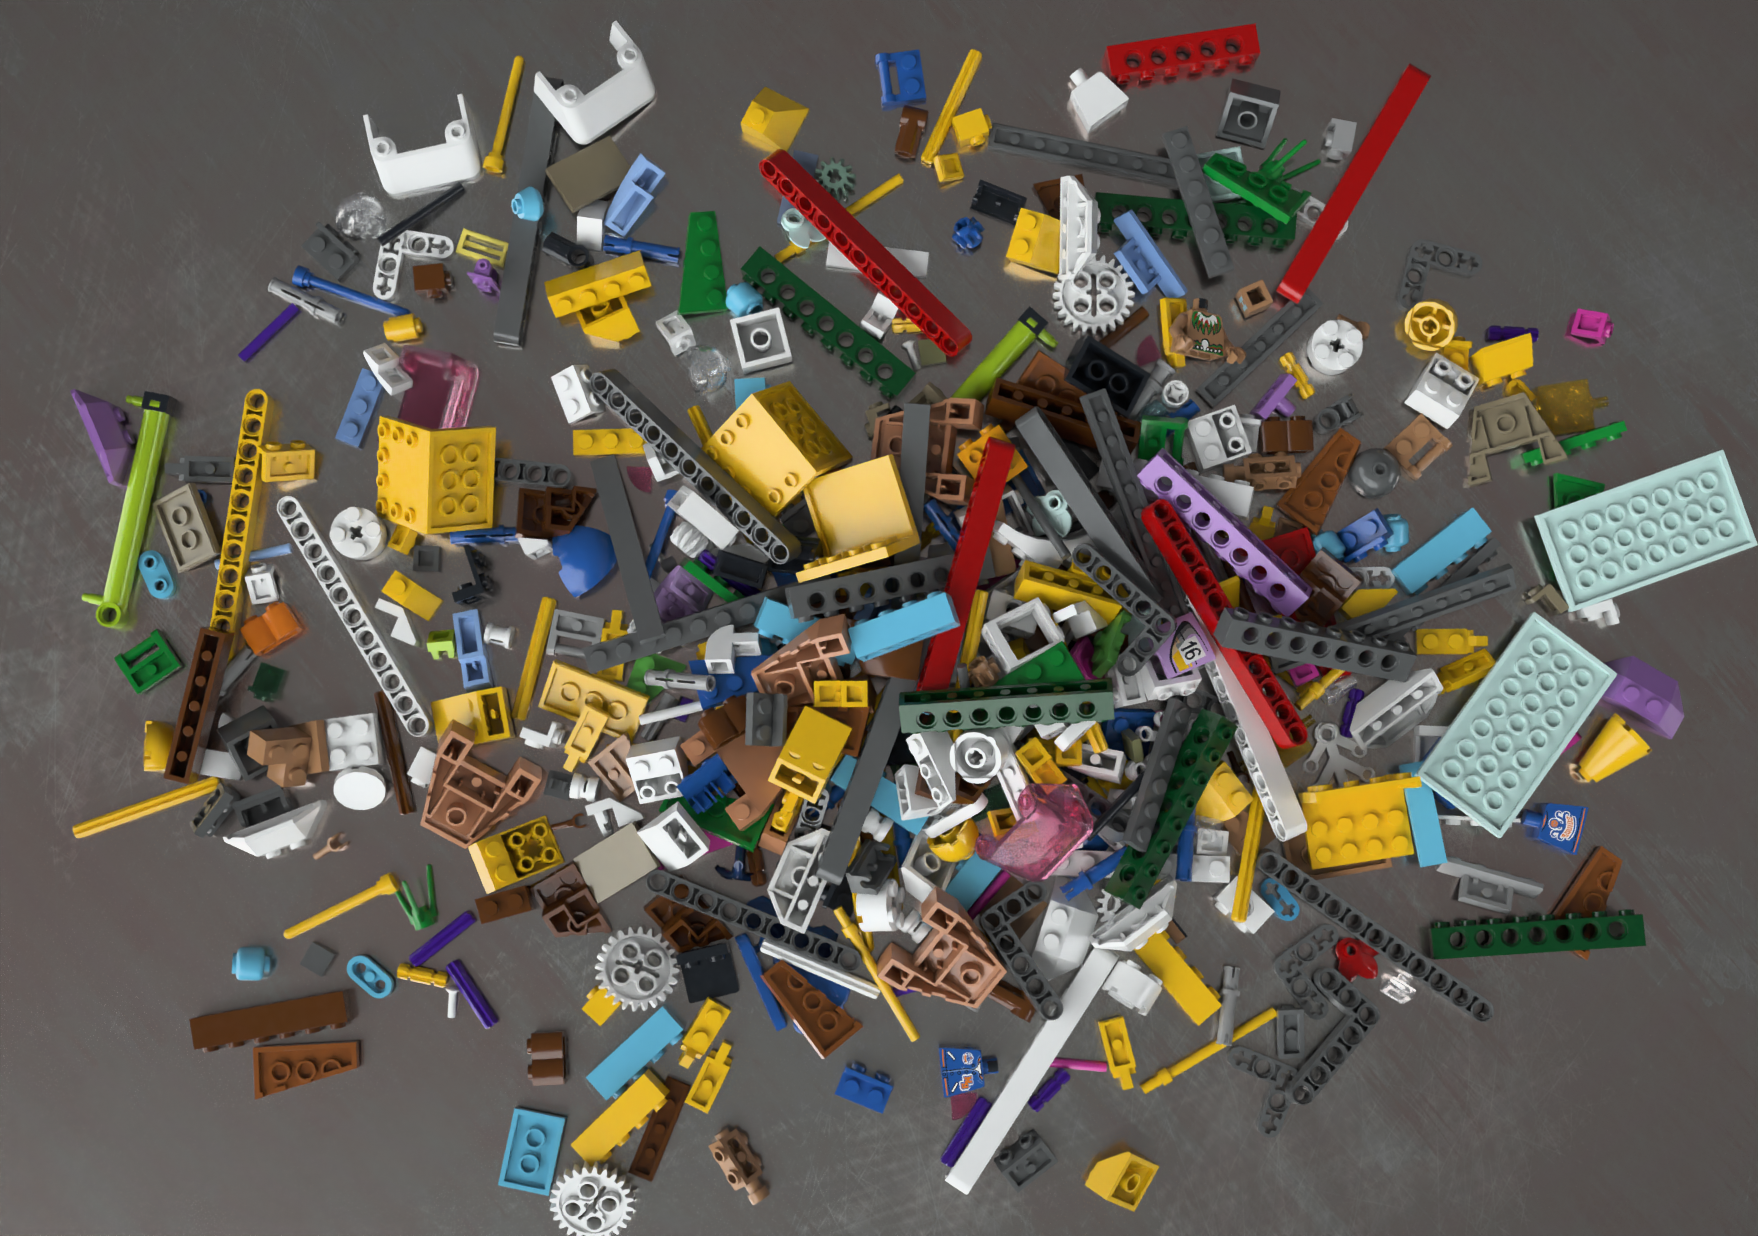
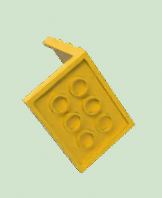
M790 381L752 393L701 447L709 457L775 518L816 476L845 465L853 458Z
M389 415L380 416L378 425L379 450L377 451L378 475L376 478L378 486L377 516L425 534L492 528L496 427L476 426L431 429Z
M893 454L814 478L803 489L817 536L821 540L824 557L803 565L804 570L796 573L799 583L886 558L921 543Z
M1411 772L1394 773L1369 778L1370 782L1360 784L1359 780L1343 782V786L1333 787V784L1308 786L1307 792L1298 793L1300 807L1307 822L1305 839L1310 869L1414 854L1403 788L1422 787L1420 776L1412 777Z

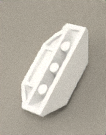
M1075 176L1061 177L1059 280L1073 279L1093 259L1100 246L1097 224L1100 222L1101 213L1098 208V202Z
M1430 668L1410 671L1406 682L1388 680L1356 705L1350 732L1362 750H1367L1368 748H1387L1428 717L1436 703L1438 694H1441L1443 686L1434 670Z
M318 800L223 837L224 842L257 857L266 856L267 859L281 855V849L290 846L291 850L306 845L305 840L313 837L327 807L326 800Z
M823 828L787 843L767 889L780 924L803 934L806 932L827 881L814 876L830 831Z
M1168 874L1151 888L1140 910L1128 905L1089 935L1088 939L1094 948L1132 951L1133 949L1143 947L1148 942V938L1155 932L1158 934L1164 931L1169 925L1168 922L1173 917L1177 882Z
M1063 876L1055 877L1047 902L1048 905L1045 908L1030 954L1046 980L1049 981L1083 965L1090 944L1088 936L1093 933L1098 919V914L1085 890L1068 902L1064 895L1072 891L1073 888L1063 894L1059 887L1070 882L1072 879Z

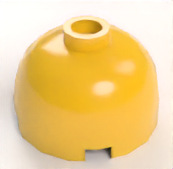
M1429 298L1418 302L1408 312L1405 319L1406 334H1409L1413 340L1412 343L1416 347L1423 350L1435 351L1446 346L1454 338L1458 328V317L1455 309L1448 302L1436 298Z
M146 720L144 771H163L166 768L175 728L167 722L158 720Z
M969 818L935 838L928 836L927 843L933 853L941 860L947 862L967 860L975 853L979 841V831L974 820Z

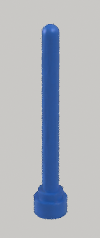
M298 265L293 274V285L302 288L311 285L396 316L411 314L407 308L316 277L310 272L309 268Z
M667 490L664 497L666 509L646 560L649 578L652 576L675 511L667 503L678 492L676 490Z

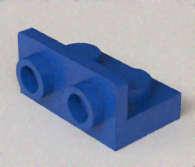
M1378 508L1336 533L1346 548L1345 553L1347 557L1343 558L1344 563L1352 559L1357 563L1368 556L1366 551L1372 547L1377 551L1389 544L1387 538L1394 533Z
M854 1062L852 1066L846 1064L835 1095L883 1114L891 1091L894 1088V1083L890 1082L891 1078L878 1072L876 1076L867 1073L866 1067Z

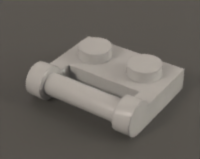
M555 609L546 654L555 655L557 653L585 659L582 648L558 644V636L592 642V645L600 643L602 628L605 626L606 619Z

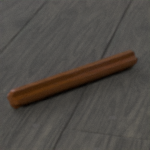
M383 690L374 693V700L399 813L401 815L411 814L414 812L391 702Z

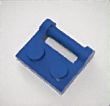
M919 49L875 55L876 64L879 65L883 96H881L882 106L926 101ZM896 63L900 94L897 95L893 94L889 64Z

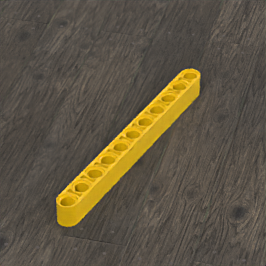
M260 389L249 391L245 397L210 623L211 627L221 629V624L227 620L230 624L229 631L235 633L227 664L231 662L237 653L239 629L241 627L247 588L245 575L250 568L249 555L253 548L263 483L261 479L262 454L257 451L254 457L249 458L247 452L252 446L257 448L258 445H266V442H269L274 411L273 398ZM264 396V404L256 408L255 401L257 398ZM260 421L261 427L259 431L252 433V424ZM248 471H252V480L248 483H245V473ZM248 496L249 504L241 508V498ZM244 520L245 529L237 533V523ZM240 545L241 555L233 558L232 551L234 547ZM236 570L238 574L237 580L230 583L228 576L232 571ZM231 595L234 603L230 608H226L225 599Z

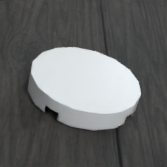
M359 766V769L346 768L338 773L334 781V795L341 804L351 809L366 810L374 808L385 797V780L376 770L365 766Z

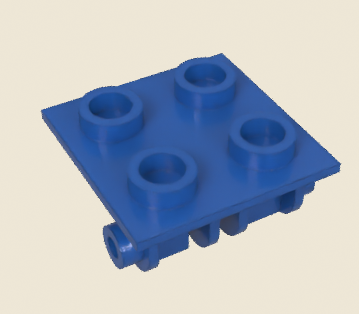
M716 754L712 758L706 759L694 773L685 776L676 787L689 805L699 814L700 812L705 813L713 806V803L707 797L708 795L717 803L718 801L712 795V792L715 790L723 798L724 796L718 790V787L726 795L736 787L737 780L730 773L720 756Z

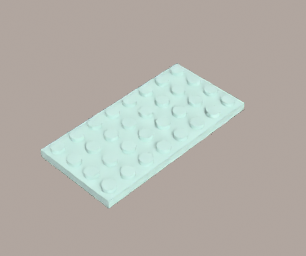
M1724 450L1713 452L1534 516L1564 601L1569 606L1568 612L1585 608L1758 545Z
M1532 612L1417 770L1415 776H1420L1421 781L1495 837L1501 838L1615 679L1617 673L1536 612Z

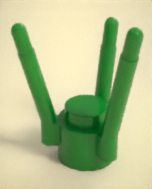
M1284 138L1268 159L1260 165L1261 168L1258 171L1268 174L1267 179L1281 184L1282 181L1320 164L1321 160L1317 159L1287 174H1282L1285 172L1283 164L1307 143L1306 139L1302 140L1278 161L1275 157L1288 141L1287 138Z
M430 864L426 866L429 909H427L426 905L417 906L407 881H403L402 885L413 910L410 909L400 891L395 892L415 930L435 924L433 917L438 916L435 908L433 875Z

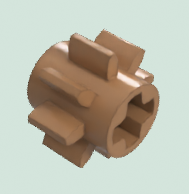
M979 656L968 666L970 669L968 672L969 680L974 687H978L980 684L982 687L993 686L999 680L997 673L1001 672L993 657L987 660L985 656Z

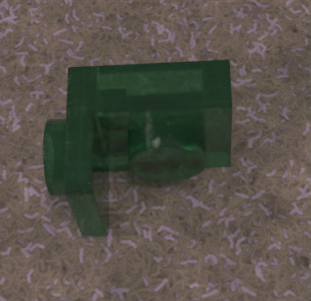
M261 662L253 685H249L247 690L254 693L253 698L268 702L269 698L277 699L287 670Z

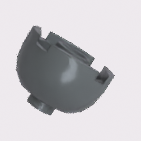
M1370 448L1357 454L1348 472V480L1353 490L1368 499H1380L1390 494L1398 485L1401 476L1400 465L1396 457L1389 451L1381 448Z

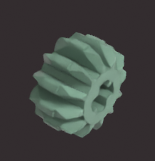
M831 157L829 165L822 161V169H815V174L818 177L814 179L839 201L840 193L847 198L849 196L847 189L854 190L855 185L851 181L856 180V174L850 173L853 169L851 164L844 167L845 160L843 158L839 160L838 164H835L834 157ZM834 175L839 176V182L836 180V183H831L830 177L834 178Z

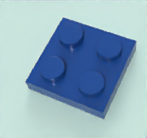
M1114 708L1115 719L1107 720L1102 725V732L1108 749L1122 751L1125 754L1121 731L1130 728L1135 733L1136 729L1140 726H1148L1153 731V718L1156 712L1153 709ZM1145 730L1142 731V737H1143V738L1146 737V731H1145ZM1150 741L1142 742L1144 758L1148 755ZM1125 754L1126 759H1127V760H1131V759Z

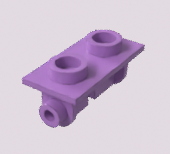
M479 259L476 262L474 273L467 272V275L473 281V284L477 285V289L489 293H492L493 289L500 291V287L496 283L497 271L492 267L489 260Z

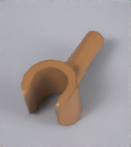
M1341 314L1338 315L1337 320L1349 322L1361 332L1362 339L1368 338L1370 331L1368 323L1356 322Z
M342 832L330 837L327 845L313 854L314 859L317 860L330 851L336 852L345 847L348 841L341 844L337 839Z

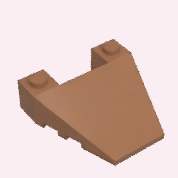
M948 398L942 402L930 405L925 494L947 504L968 506L975 480L967 475L952 474L957 429L982 430L985 405L978 400ZM904 411L876 418L871 460L893 454L899 475Z
M845 614L819 619L751 672L759 693L787 694L788 706H814V680H867L868 706L871 707L870 714L875 712L877 696L869 675L844 679L835 656L849 654L852 641L848 632L850 626Z
M452 719L439 739L420 825L466 849L491 830L494 824L501 819H505L512 810L529 800L542 780V768L519 756L507 776L467 755L474 744L475 731Z
M701 730L680 745L692 764L697 768H700L706 759L718 754L746 794L725 808L728 815L741 831H744L761 819L777 796L783 791L782 787L768 781L784 746L745 745L744 734L714 751Z
M935 886L921 904L922 921L932 926L933 930L913 954L891 942L877 960V977L899 990L907 991V989L919 991L924 996L931 997V995L945 998V1001L978 1008L1006 974L1007 968L958 899Z

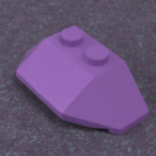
M76 389L71 390V395L108 482L115 486L121 485L135 454L133 447L135 439L131 431L125 428L123 411L119 406L116 407V405Z
M1635 656L1604 663L1615 671L1617 676L1600 699L1672 739L1684 718L1678 681Z

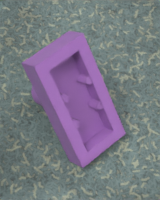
M1280 374L1250 413L1255 415L1256 419H1267L1271 412L1277 409L1285 418L1289 417L1295 411L1296 406L1285 395L1296 383L1297 379L1291 374Z

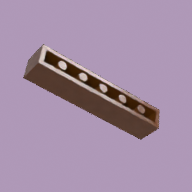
M996 377L988 394L985 415L1015 424V420L1035 406H1038L1060 438L1098 449L1081 403ZM1116 415L1131 455L1138 444L1142 422Z
M211 626L200 627L163 776L165 779L184 784L198 782L234 632Z
M349 989L197 1016L189 1019L194 1050L203 1048V1053L219 1050V1045L228 1044L229 1048L244 1046V1041L254 1039V1044L270 1041V1036L278 1034L280 1039L296 1036L295 1031L305 1030V1034L320 1032V1027L330 1025L331 1030L346 1027V1022L353 1020Z

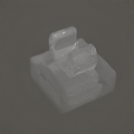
M1197 815L1194 825L1201 827L1196 832V838L1201 839L1202 833L1207 830L1211 833L1210 842L1214 843L1217 839L1215 830L1222 831L1224 821Z
M1403 971L1396 978L1393 977L1384 982L1380 991L1399 1003L1404 1004L1411 1000L1416 992L1415 989L1408 986L1413 976Z

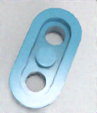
M153 550L141 554L138 566L151 595L159 599L172 597L177 586L164 555ZM152 558L154 560V565L152 567H148L147 562L149 559ZM163 581L164 588L162 590H158V583Z
M358 955L348 962L347 973L349 977L372 997L384 998L392 992L394 988L393 978L370 957ZM360 963L366 966L364 973L358 970ZM379 980L385 982L384 989L378 988L377 982Z

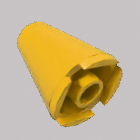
M1617 713L1610 717L1578 763L1581 767L1578 772L1588 782L1593 779L1597 783L1652 751L1650 746L1632 728L1625 724L1626 722Z

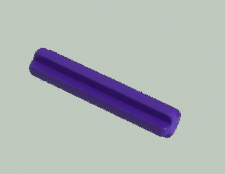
M703 550L698 560L712 571L717 557L708 550ZM721 577L745 597L761 592L755 587Z
M469 911L462 913L408 957L410 962L415 967L424 963L475 922L472 913Z
M454 960L446 966L447 972L483 1026L488 1029L498 1022L496 1016L460 962Z
M984 1097L978 1098L941 1156L940 1161L951 1168L955 1165L992 1107V1103Z

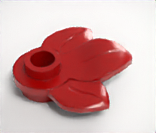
M1342 938L1336 945V955L1340 959L1338 971L1351 983L1357 975L1366 979H1374L1378 975V965L1373 957L1378 955L1379 952L1360 939ZM1348 946L1352 947L1351 955L1347 953Z

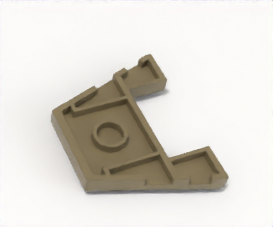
M1522 392L1474 407L1468 486L1473 487L1493 481L1487 455L1538 441L1545 466L1569 459L1526 393Z

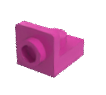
M1578 308L1571 333L1574 336L1597 339L1600 344H1605L1607 337L1610 338L1612 336L1614 323H1612L1608 313Z
M1308 663L1287 670L1295 688L1320 676L1315 665Z

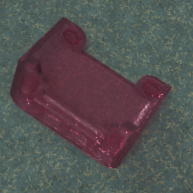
M404 344L399 363L401 369L412 378L413 386L404 392L398 419L431 429L465 427L479 375L477 366L450 352Z
M1029 783L1018 797V807L1022 817L999 841H996L990 834L979 836L974 846L979 858L1029 881H1045L1093 831L1092 816L1077 784Z

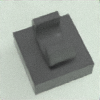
M550 769L543 794L569 801L573 775Z

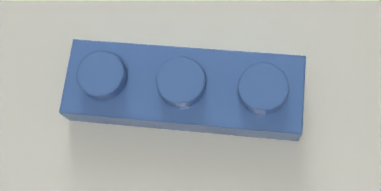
M362 368L335 437L339 441L361 448L384 390V387L372 371Z

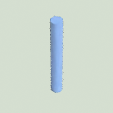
M290 543L251 551L249 562L292 553ZM241 554L233 555V558H237ZM215 559V567L219 569L220 559Z

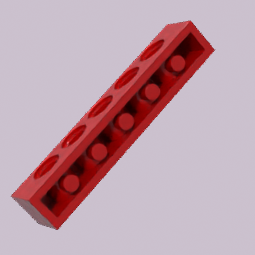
M1255 23L1110 45L1106 47L1104 55L1108 79L1121 85L1129 83L1131 79L1141 78L1142 81H1148L1158 75L1165 74L1166 77H1174L1179 75L1180 72L1190 71V73H1199L1204 71L1205 68L1210 67L1220 70L1239 63L1240 66L1253 64L1261 52ZM1233 44L1237 47L1238 51L1230 52L1227 50L1226 45ZM1209 48L1212 50L1213 55L1206 56L1202 53L1201 49ZM1185 52L1188 55V59L1181 60L1177 57L1176 53ZM1155 55L1161 56L1164 62L1157 64L1151 57ZM1135 59L1138 61L1139 66L1130 67L1127 64V60Z

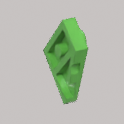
M1125 610L1103 631H1099L1093 639L1092 674L1100 679L1116 664L1120 647L1125 638V634L1120 632L1121 628L1127 622H1130L1132 614Z
M657 654L636 659L626 687L649 695L650 699L647 704L649 705L664 688L663 686L646 685L644 681L645 672L648 669L657 671L673 669L681 673L686 670L687 665Z

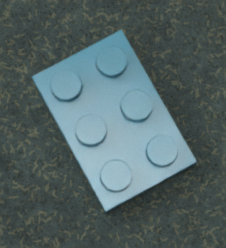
M520 1107L514 1108L498 1182L499 1186L546 1196L550 1195L566 1117Z

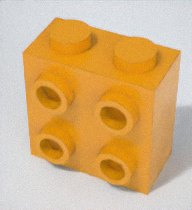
M992 423L979 432L981 434L980 438L974 442L970 438L958 446L960 452L957 453V456L974 480L986 441L990 436L1012 443L999 424L995 427ZM1016 448L1006 482L1028 467Z

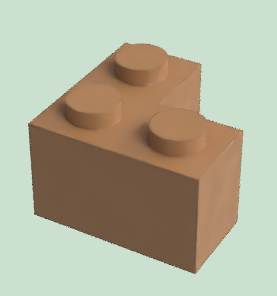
M297 727L250 730L247 755L263 766L268 765L267 777L282 788L303 786L306 784L312 737Z

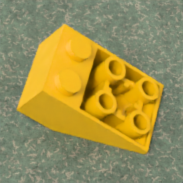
M499 686L430 702L438 743L452 719L475 731L473 746L515 738L506 687Z
M805 705L776 761L768 781L815 804L821 797L853 728Z
M545 815L480 840L468 847L486 894L564 863Z

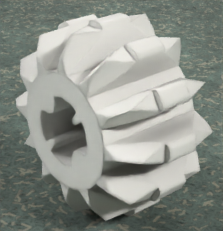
M685 521L677 526L670 536L671 542L692 560L698 559L703 550L711 552L714 548L713 543Z

